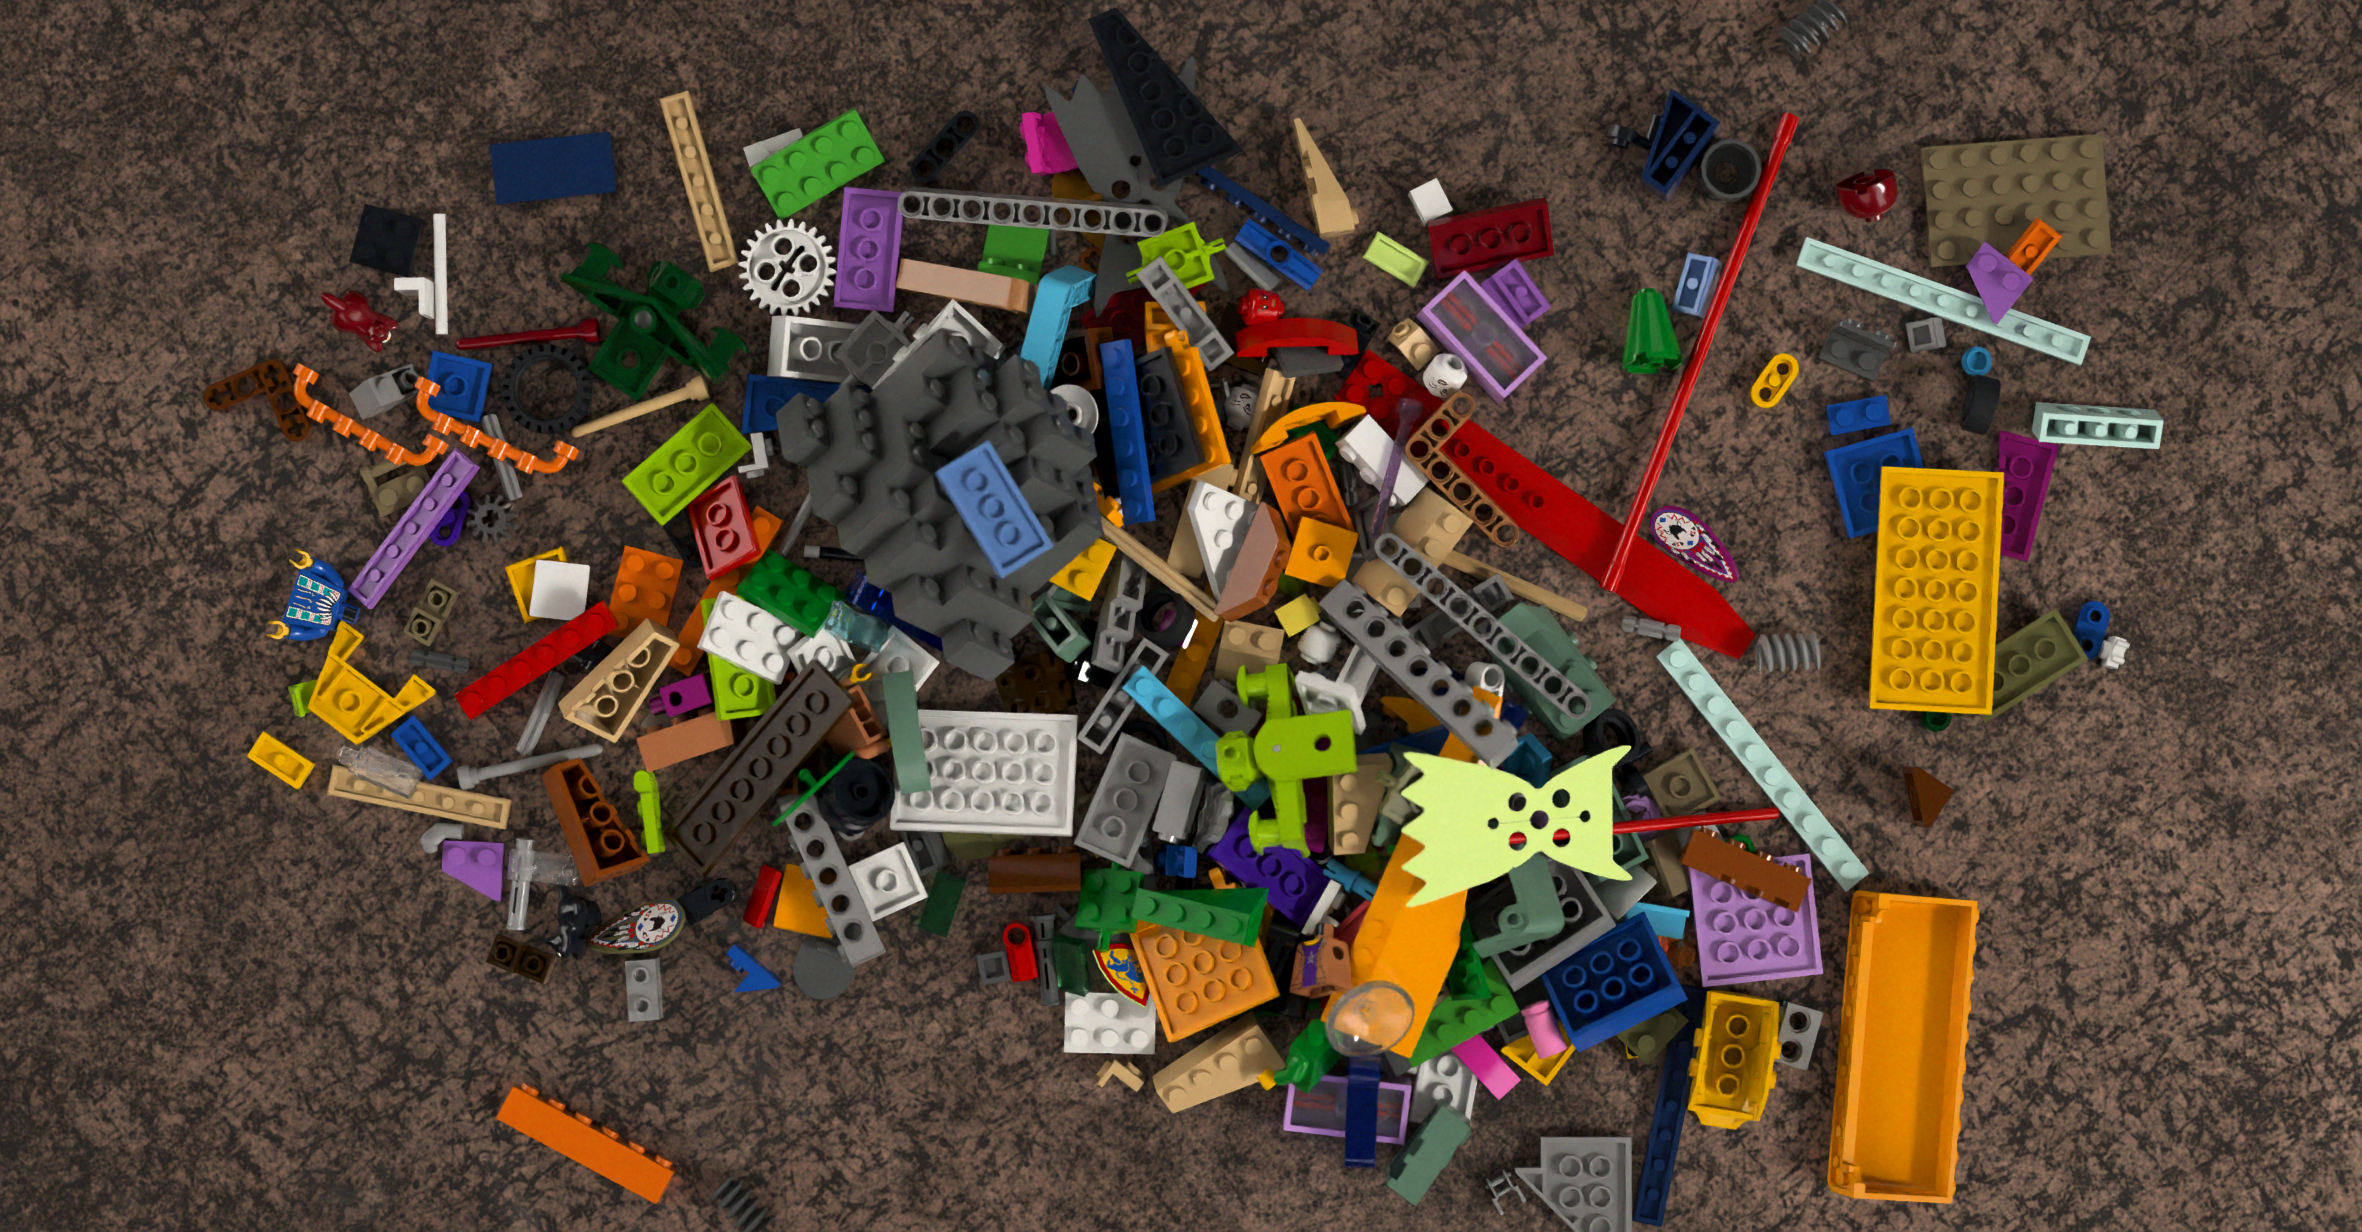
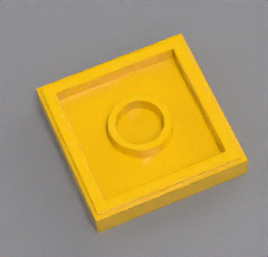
M558 547L505 567L525 624L543 618L529 615L536 560L568 563L563 547Z

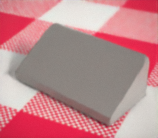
M1234 241L1224 250V256L1258 288L1271 291L1281 281V277L1266 262L1238 242Z

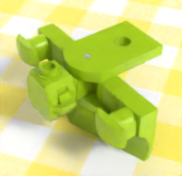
M1287 663L1266 665V672L1248 674L1247 666L1243 664L1237 673L1236 685L1241 703L1251 709V701L1268 700L1266 723L1259 730L1255 740L1246 735L1242 730L1226 732L1223 738H1219L1216 742V755L1220 780L1232 792L1248 790L1262 776H1267L1277 818L1261 820L1258 810L1252 812L1248 823L1252 847L1257 854L1263 855L1264 847L1283 845L1284 848L1299 850L1303 858H1308L1311 853L1305 842L1304 823L1307 822L1302 779L1357 772L1351 710L1298 716L1297 705L1293 700L1295 677ZM1320 738H1329L1331 746L1327 751L1321 752L1315 749V744Z

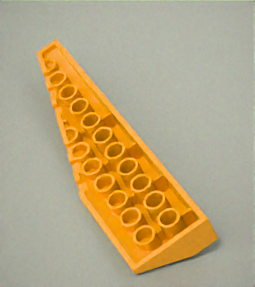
M1474 685L1472 689L1474 694L1472 696L1479 702L1482 700L1486 701L1495 710L1494 716L1499 720L1503 698ZM1464 706L1459 716L1467 715L1471 708ZM1482 727L1477 734L1487 736L1491 733L1492 728ZM1450 732L1438 757L1487 766ZM1402 832L1350 950L1351 990L1331 994L1320 1020L1350 1035L1411 1058L1459 949L1461 925L1466 912L1465 902L1467 891L1470 888L1429 903L1407 907L1406 904L1426 885V882L1403 870L1402 866L1422 852L1425 846Z

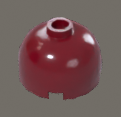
M1874 169V175L1864 176V172H1860L1839 181L1836 190L1844 211L1855 218H1865L1866 222L1881 220L1883 214L1889 211L1897 200L1898 188L1894 170Z

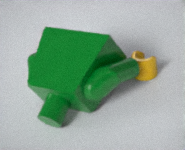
M1311 1019L1308 1022L1309 1025L1304 1030H1301V1034L1292 1042L1285 1069L1274 1072L1271 1067H1268L1262 1074L1256 1077L1265 1090H1269L1276 1084H1293L1308 1094L1341 1058L1342 1031L1319 1019Z

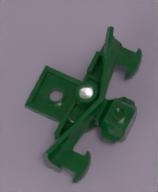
M597 242L586 243L585 245L592 250L583 264L577 266L570 274L563 273L560 278V282L568 284L605 312L619 319L588 366V369L637 402L641 400L670 355L687 367H692L707 377L712 384L721 385L732 368L728 364L738 349L746 353L749 352L747 343L743 338L726 327L713 326L711 328L717 335L708 348L682 324L677 313L698 308L705 297L703 282L669 260L654 262L647 272L646 276L650 293L648 297L605 279L613 264L623 269L624 265L621 258L612 249ZM628 351L634 352L638 358L636 366L631 369L626 368L622 363V357Z

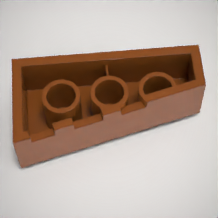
M580 757L553 765L542 775L585 887L637 871L650 861L645 851L641 852L634 840L636 838L630 829L626 830L617 817V810L612 804L609 805L601 793V787Z
M1701 826L1700 831L1691 829L1679 857V863L1798 913L1812 880L1800 874L1801 868L1787 862L1784 863V866L1773 863V856L1757 850L1756 854L1745 851L1746 845L1729 838L1727 843L1717 839L1718 833Z

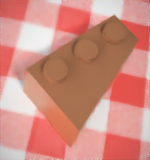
M714 705L697 711L699 715L697 718L690 720L689 715H684L672 719L673 726L663 729L661 723L644 729L646 735L638 737L636 740L647 773L741 742L748 734L743 718L717 721Z

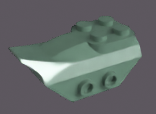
M1520 602L1497 619L1590 699L1591 707L1588 714L1579 719L1571 718L1487 649L1495 663L1504 671L1505 687L1511 694L1514 692L1519 694L1523 700L1520 706L1529 718L1535 716L1558 744L1580 730L1616 701L1594 671L1597 668L1596 663L1588 653L1585 655L1580 653L1576 647L1579 644L1577 638L1569 629L1564 631L1544 604L1535 607ZM1509 637L1499 639L1497 643L1498 651L1504 655L1510 654L1514 649L1513 640ZM1528 656L1522 660L1521 670L1524 673L1533 674L1537 670L1538 664L1535 658ZM1555 676L1548 677L1544 682L1545 690L1550 694L1557 693L1561 688L1560 680ZM1574 696L1568 701L1570 712L1578 714L1583 711L1585 703L1581 697Z

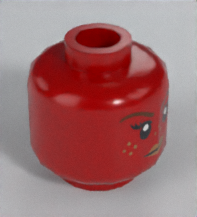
M1252 288L1247 292L1246 296L1240 297L1237 311L1238 314H1242L1243 323L1249 327L1282 319L1284 302L1280 300V296L1274 291Z

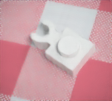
M2110 636L2107 641L2104 640L2098 657L2102 658L2100 666L2118 669L2119 664L2123 665L2125 663L2124 654L2126 649L2129 648L2130 643L2126 642V639L2116 636Z

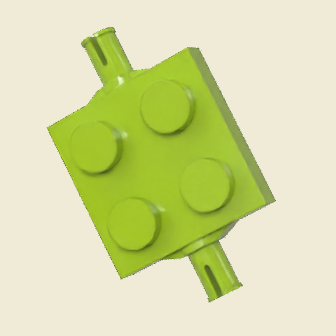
M1191 222L1164 232L1157 237H1150L1137 242L1142 255L1143 267L1126 272V276L1128 278L1136 275L1161 256L1183 285L1189 289L1215 279L1210 266V255L1227 248L1225 244L1213 247L1224 243L1223 237L1205 243L1199 236L1195 222ZM1138 276L1128 279L1129 284L1140 281Z

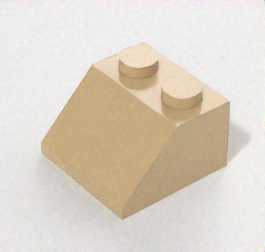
M1225 620L1213 678H1223L1226 681L1237 683V673L1243 664H1246L1248 674L1266 672V665L1278 664L1285 630L1237 620L1233 622Z

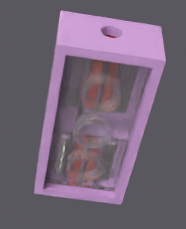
M1465 270L1416 316L1450 354H1455L1464 361L1467 372L1497 404L1547 359L1539 348Z
M1331 1068L1308 1094L1293 1084H1288L1283 1130L1404 1145L1412 1087L1410 1077L1403 1076L1389 1079L1386 1074Z

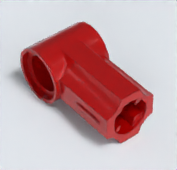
M1013 920L1006 925L1003 932V941L1006 946L1012 981L1022 982L1038 978L1031 930L1024 921ZM1014 927L1021 928L1025 933V939L1021 942H1013L1009 938L1008 932Z

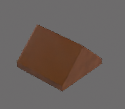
M1902 767L1914 826L1931 827L1954 790L1919 767Z

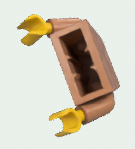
M867 663L855 665L850 677L846 675L839 680L857 702L821 743L826 748L831 746L837 755L849 753L853 750L855 752L854 758L871 759L889 751V747L892 746L891 738H884L888 734L860 685L854 686L858 681H869L873 678L874 672L868 673L864 678L860 675L861 668L865 667Z

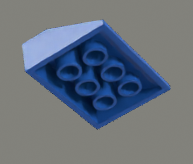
M1644 911L1617 924L1608 932L1540 975L1569 1039L1578 1053L1688 1000Z

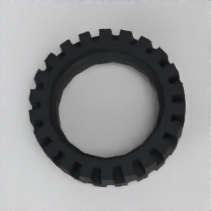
M544 344L532 346V348L520 352L519 356H515L511 365L507 367L505 378L502 380L504 404L515 421L524 428L536 433L558 434L570 430V428L579 424L582 418H585L592 404V395H594L593 380L589 369L576 354L557 345ZM553 360L561 362L571 370L576 379L577 394L575 402L566 413L557 418L543 419L535 417L525 409L520 400L519 384L521 377L530 366L539 361Z

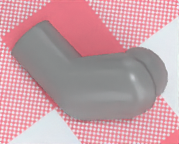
M436 823L422 835V849L427 853H434L445 838L462 840L464 825Z

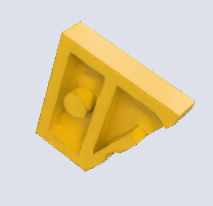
M1557 1020V1023L1567 1046V1049L1562 1052L1539 1059L1530 1034L1504 1045L1500 1049L1502 1053L1545 1086H1548L1576 1049L1560 1020Z

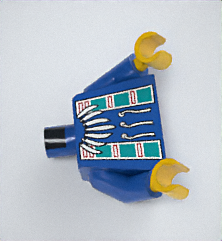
M296 548L295 550L298 553L303 554L302 560L294 562L289 559V561L300 570L282 622L276 620L268 622L276 624L278 631L274 635L266 634L267 637L273 639L284 637L291 640L309 641L324 637L329 630L336 631L340 620L355 625L360 614V608L346 603L349 591L343 588L344 580L331 564L316 557H310L303 549Z

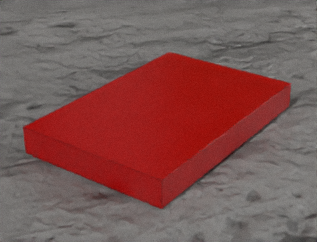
M732 475L704 491L687 505L706 577L709 580L714 581L762 554L741 480L736 475Z

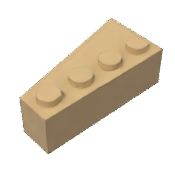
M646 618L558 703L564 718L616 743L679 647L680 643L673 630Z

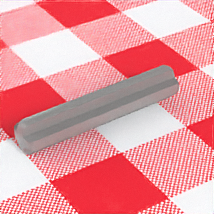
M488 414L481 417L480 421L484 433L505 442L497 416L495 414ZM505 457L504 461L501 462L493 458L505 498L508 501L521 498L522 492L511 459Z
M557 671L549 672L516 747V751L526 756L533 754L565 681V675Z

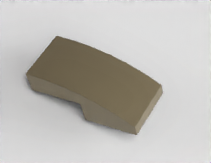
M436 576L432 577L419 604L415 606L403 633L427 646H431L461 590Z

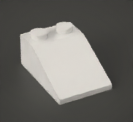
M787 315L772 316L767 376L842 383L850 373L833 354L860 324Z

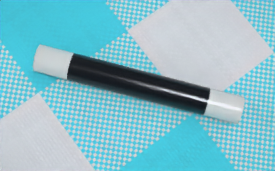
M805 545L804 557L864 562V559L841 548Z

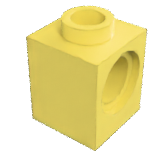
M1305 593L1274 611V614L1289 638L1321 620L1318 614L1322 611L1315 597L1308 598Z

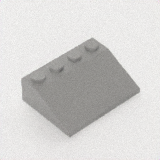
M1547 855L1545 856L1565 916V924L1563 929L1555 935L1491 955L1514 992L1616 926L1611 915L1581 870L1558 862ZM1510 878L1465 907L1469 923L1480 940L1502 934L1499 926L1500 913L1504 908L1518 903Z

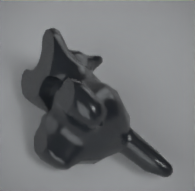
M556 874L555 881L560 899L557 910L559 925L556 935L553 938L545 939V943L549 944L559 957L567 959L573 954L574 959L580 961L587 949L585 931L591 926L598 925L602 917L601 910L595 901H587L579 896L569 894L566 881L560 874Z

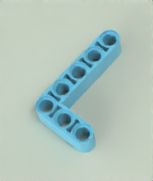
M1073 265L1062 267L1046 274L1042 278L1037 290L1020 356L1026 360L1033 361L1038 366L1042 388L1049 392L1071 309L1090 300L1096 289L1098 274Z

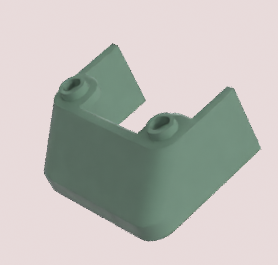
M1498 819L1488 821L1490 829H1496L1499 825ZM1526 843L1509 844L1511 849L1516 851L1523 849ZM1543 851L1536 852L1523 864L1516 868L1512 867L1509 871L1518 903L1504 908L1500 913L1499 926L1502 934L1473 943L1474 949L1481 958L1555 935L1563 929L1565 916Z

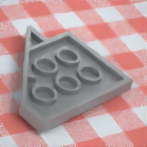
M1540 1136V1166H1514L1515 1173L1574 1232H1632L1631 1136Z

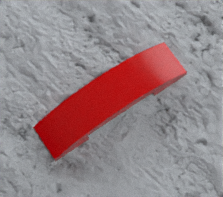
M1276 319L1244 328L1236 332L1235 336L1237 357H1267V347L1327 346L1328 355H1358L1356 330L1349 326L1323 319Z

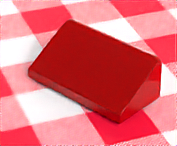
M766 864L762 865L743 915V920L758 929L765 926L784 875L782 870Z

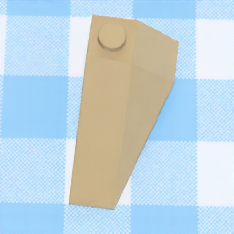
M1294 119L1293 126L1317 236L1321 239L1354 233V225L1359 224L1356 207H1350L1348 198L1301 119Z

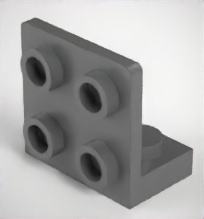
M1847 318L1846 321L1840 320L1833 324L1818 359L1874 382L1886 354L1893 351L1897 344L1891 342V336L1877 330H1874V333L1863 330V324L1853 319Z

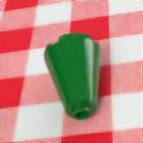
M1654 288L1640 289L1638 294L1632 297L1622 357V368L1624 370L1627 367V372L1633 374H1658V368L1668 366V372L1681 367L1683 359L1663 295L1656 292Z

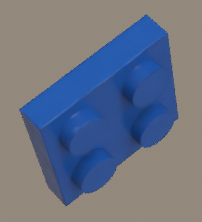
M433 350L427 379L440 385L441 388L436 398L429 397L428 404L430 408L451 417L481 423L480 419L483 414L494 364Z

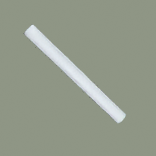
M433 214L436 335H448L445 214Z

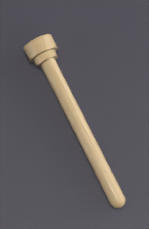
M703 375L691 378V382L686 383L684 388L575 425L570 429V434L573 437H580L689 398L692 401L695 399L698 401L705 400L711 397L707 382Z

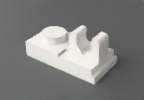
M1332 879L1330 880L1301 931L1303 934L1310 937L1312 935L1315 936V926L1319 923H1327L1339 928L1340 923L1331 918L1329 914L1334 909L1339 910L1346 898V894L1343 893L1345 886Z

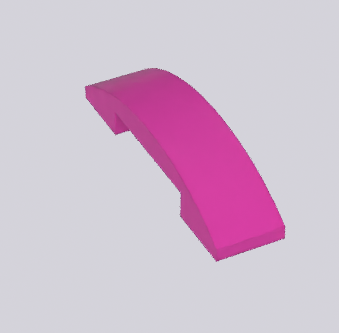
M1479 1034L1451 1048L1498 1100L1521 1081Z

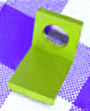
M318 679L288 686L295 716L303 717L305 713L311 712L307 707Z

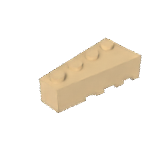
M1228 452L1231 459L1230 464L1191 480L1167 560V564L1181 574L1200 579L1202 571L1206 572L1187 509L1196 484L1200 480L1227 491L1228 486L1234 487L1239 472L1238 469L1234 468L1237 454Z
M1252 1010L1154 1074L1152 1078L1156 1092L1170 1111L1176 1113L1257 1083L1259 1081L1256 1077L1262 1074L1266 1068L1271 1067L1274 1072L1285 1069L1287 1060L1282 1050Z

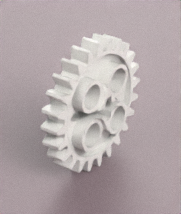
M793 219L789 220L787 227L783 226L781 220H777V229L774 230L768 223L765 224L767 233L763 235L760 231L756 230L755 233L758 240L756 242L747 240V243L752 247L751 251H741L748 258L747 261L739 263L740 267L747 269V272L739 275L740 279L749 280V283L743 289L745 291L754 290L749 298L752 302L761 298L759 304L761 310L766 308L768 304L771 305V315H774L778 308L781 309L782 316L788 315V311L792 310L794 315L799 317V308L802 307L807 313H811L809 304L813 302L820 307L821 303L818 297L820 295L829 297V294L824 289L825 286H835L834 282L828 279L829 276L836 275L837 272L835 269L829 268V265L837 262L835 257H827V254L833 250L832 246L822 247L827 238L823 235L816 239L817 229L815 227L806 232V223L803 221L798 228H795ZM782 240H788L792 243V249L786 255H780L776 251L778 243ZM804 246V251L792 264V267L795 269L794 273L787 272L777 290L772 291V286L784 273V270L781 268L782 264L789 265L799 247ZM807 257H813L817 261L816 268L811 272H805L801 268L802 261ZM765 265H772L775 268V274L769 280H763L759 275L760 269ZM789 282L799 283L800 291L794 297H788L784 293V288Z

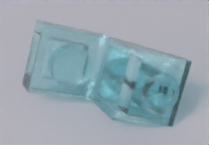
M833 600L824 629L837 639L880 654L882 645L885 644L888 638L887 629L889 625L877 616L855 612L844 602Z

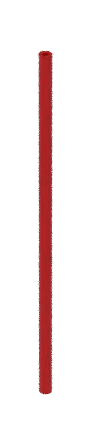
M1777 807L1613 822V834L1778 819L1779 810ZM1560 828L1554 832L1552 839L1561 840L1570 839L1571 837L1568 830ZM1514 832L1509 837V844L1527 842L1526 836L1522 832Z

